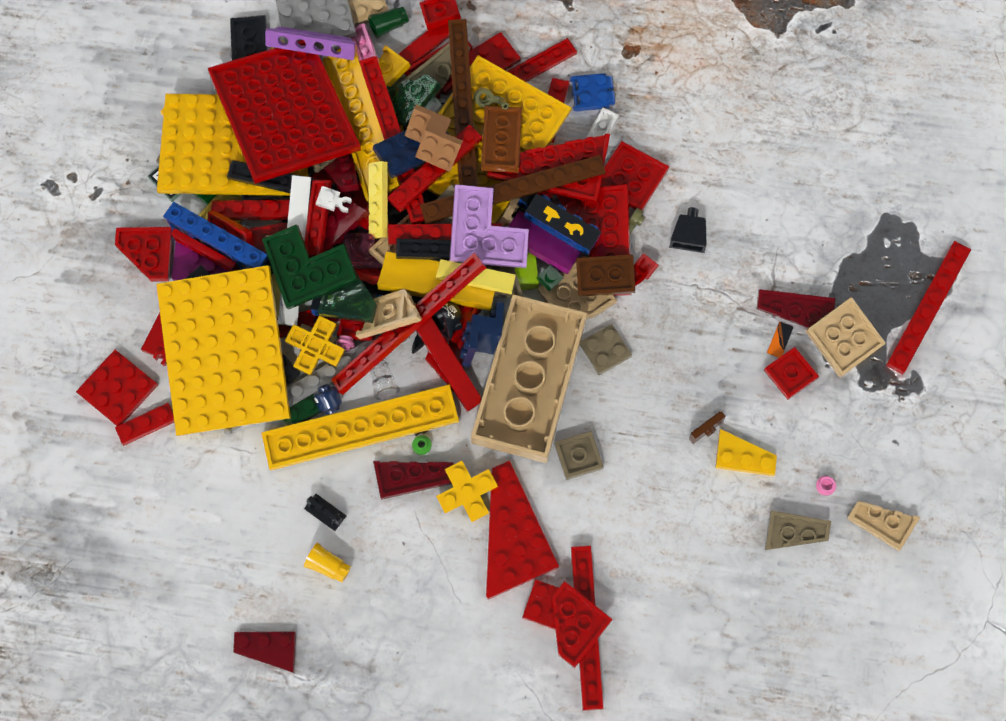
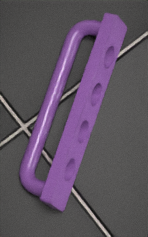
M288 27L267 28L265 31V41L268 47L354 60L355 42L348 37ZM279 37H286L288 43L281 42ZM298 39L304 40L305 43H306V45H305V46L299 45V44L297 43V40H298ZM315 42L322 43L324 48H317ZM333 45H338V46H340L341 51H340V52L335 51V50L332 48V46H333Z

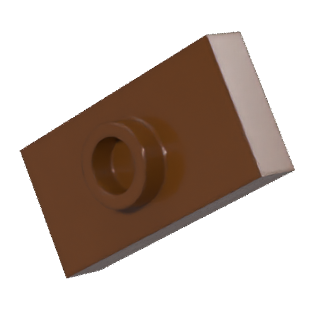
M719 411L691 432L690 441L694 444L705 435L707 437L711 436L717 430L716 427L724 422L726 417L724 413Z

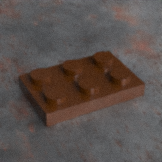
M633 255L576 258L578 297L635 293Z

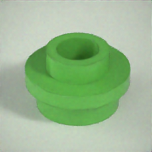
M417 436L412 442L414 452L419 455H425L431 450L432 444L427 436ZM424 442L425 446L419 447L418 444Z

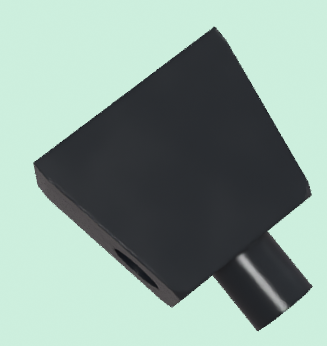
M690 207L688 208L687 215H679L669 248L705 253L707 244L706 219L698 217L699 209Z

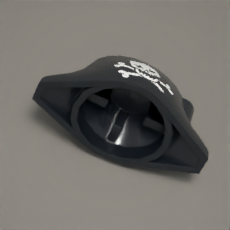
M452 302L446 303L431 317L448 342L452 339L453 332L462 329L460 322L461 311Z

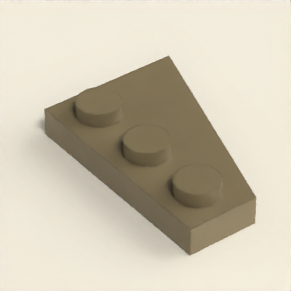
M771 511L765 550L829 541L831 521Z

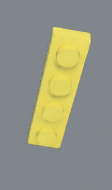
M384 161L369 163V239L388 238L387 162Z

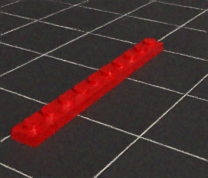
M377 56L360 60V67L383 138L386 140L401 133L399 123ZM414 169L398 176L400 184H403L415 173ZM422 194L406 207L411 224L424 222L420 209V204H424Z
M473 253L415 305L422 318L421 321L384 332L331 380L338 392L342 395L345 394L487 267L479 256Z

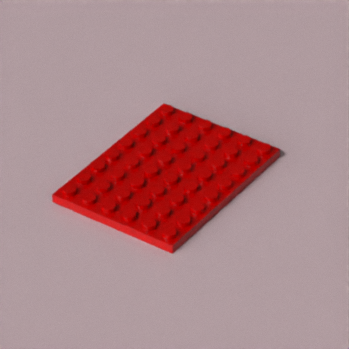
M304 40L297 41L301 46L306 45ZM274 48L207 68L254 184L361 151V145L319 55Z

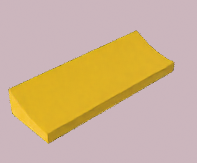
M386 251L377 283L378 289L389 292L406 289L411 296L424 298L443 281L436 279L440 262L421 259H396V253ZM467 285L449 302L491 311L495 291Z

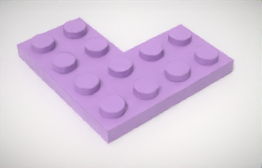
M455 185L449 261L463 263L475 253L484 265L526 268L529 229L491 226L493 188Z

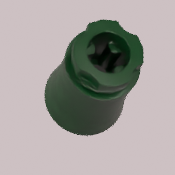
M404 7L368 15L370 28L377 39L409 22Z

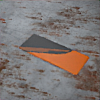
M779 322L768 348V354L777 358L783 355L793 326Z

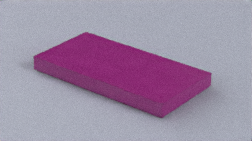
M519 210L508 227L529 229L527 252L568 274L581 252L525 219V213Z

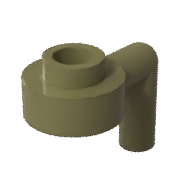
M479 88L474 93V100L480 107L497 103L504 110L509 108V104L503 97L493 95L488 88ZM486 94L485 98L483 99L480 98V95Z
M639 208L635 210L629 220L630 234L637 225L641 226L645 220L644 211Z

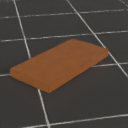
M485 106L481 171L519 173L522 108L509 107L507 110H504L498 106Z

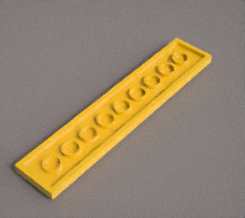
M355 45L354 60L326 56L322 60L361 145V151L351 154L365 199L369 203V163L380 162L373 150V145L384 141L360 67ZM387 172L389 195L401 184L398 176L392 179Z
M449 384L261 432L268 466L270 471L451 425L458 423L459 419Z

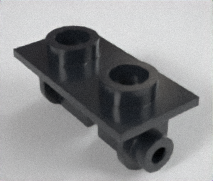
M315 494L313 497L310 496L306 501L308 504L304 509L333 531H336L347 517V515L318 494Z

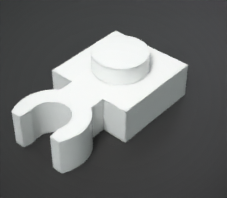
M322 186L316 206L334 211L335 207H339L342 212L348 213V208L344 207L343 203L351 204L352 199L349 197L340 198V192Z

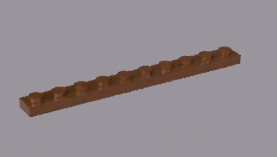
M466 19L448 20L456 136L469 124L474 128ZM474 147L457 162L459 185L478 187L476 151Z
M601 155L489 185L486 188H493L492 205L604 175L606 172ZM454 195L420 204L425 224L453 217Z

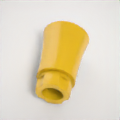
M318 542L311 549L303 566L342 583L351 569V566L346 564L344 560L326 550Z

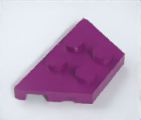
M175 243L171 277L173 281L185 279L200 265L210 275L229 272L180 243Z

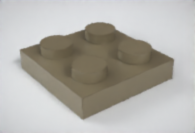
M613 324L585 338L580 343L582 350L598 375L632 357Z
M592 431L554 442L566 480L604 468Z

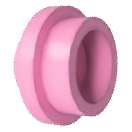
M339 336V339L336 340V345L344 348L345 351H350V349L355 347L352 337Z
M822 476L816 482V489L824 496L831 495L836 489V482L829 476Z

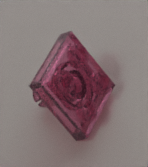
M346 233L344 235L345 239L342 241V244L346 245L354 269H382L383 265L369 253V249L380 239H374V236L369 233Z

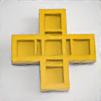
M321 316L318 317L311 332L293 324L285 339L286 343L301 350L293 367L310 376L319 359L337 367L345 352L344 348L329 342L337 324Z
M463 461L446 468L445 471L453 487L436 496L444 513L446 514L463 505L471 522L489 514L481 495L498 487L490 470L487 469L471 478Z

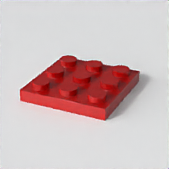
M621 141L604 167L606 173L602 175L600 187L627 184L629 187V206L635 210L637 208L644 210L668 172L669 166Z
M115 349L78 388L76 393L113 424L119 426L133 414L158 384Z

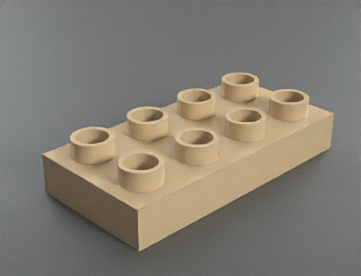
M512 295L502 329V336L496 349L471 434L472 444L543 463L548 462L586 325L587 313Z

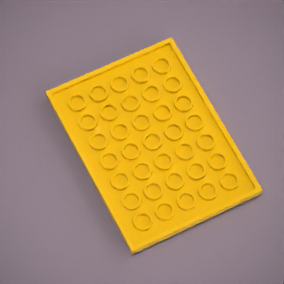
M477 56L470 66L474 129L482 136V139L485 107L477 105L474 100V93L477 89L485 87L493 95L503 97L509 104V107L522 108L520 153L525 152V150L549 146L572 108L480 56ZM452 92L438 114L451 119L447 132L449 135L456 137ZM481 94L480 98H485L486 94ZM492 103V104L490 105V106H498V107H501L500 104H497V103ZM482 140L475 146L478 187H486L503 182L487 178L488 171H481ZM456 163L450 172L447 171L427 190L439 197L450 185H459L458 164ZM424 164L414 168V172L420 169ZM510 201L492 205L491 223H496L502 217Z
M165 93L157 192L159 194L290 196V193L227 179L232 160L246 162L217 94ZM309 167L291 172V174L308 177Z
M270 266L156 284L176 436L290 419V407Z

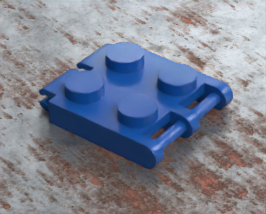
M606 73L570 77L573 87L571 94L574 97L575 104L573 111L599 110L602 107L609 109V105H615L612 76H606Z

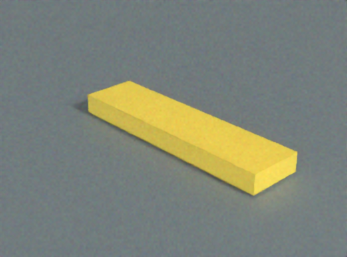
M440 259L436 279L444 280L462 263ZM485 269L468 286L512 294L516 275Z

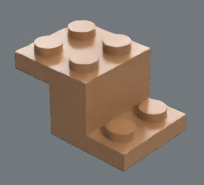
M416 104L404 136L420 142L416 158L450 172L463 141L446 134L451 122L450 118Z

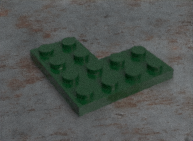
M297 224L262 239L282 298L288 310L358 281L348 250L344 244L310 258Z

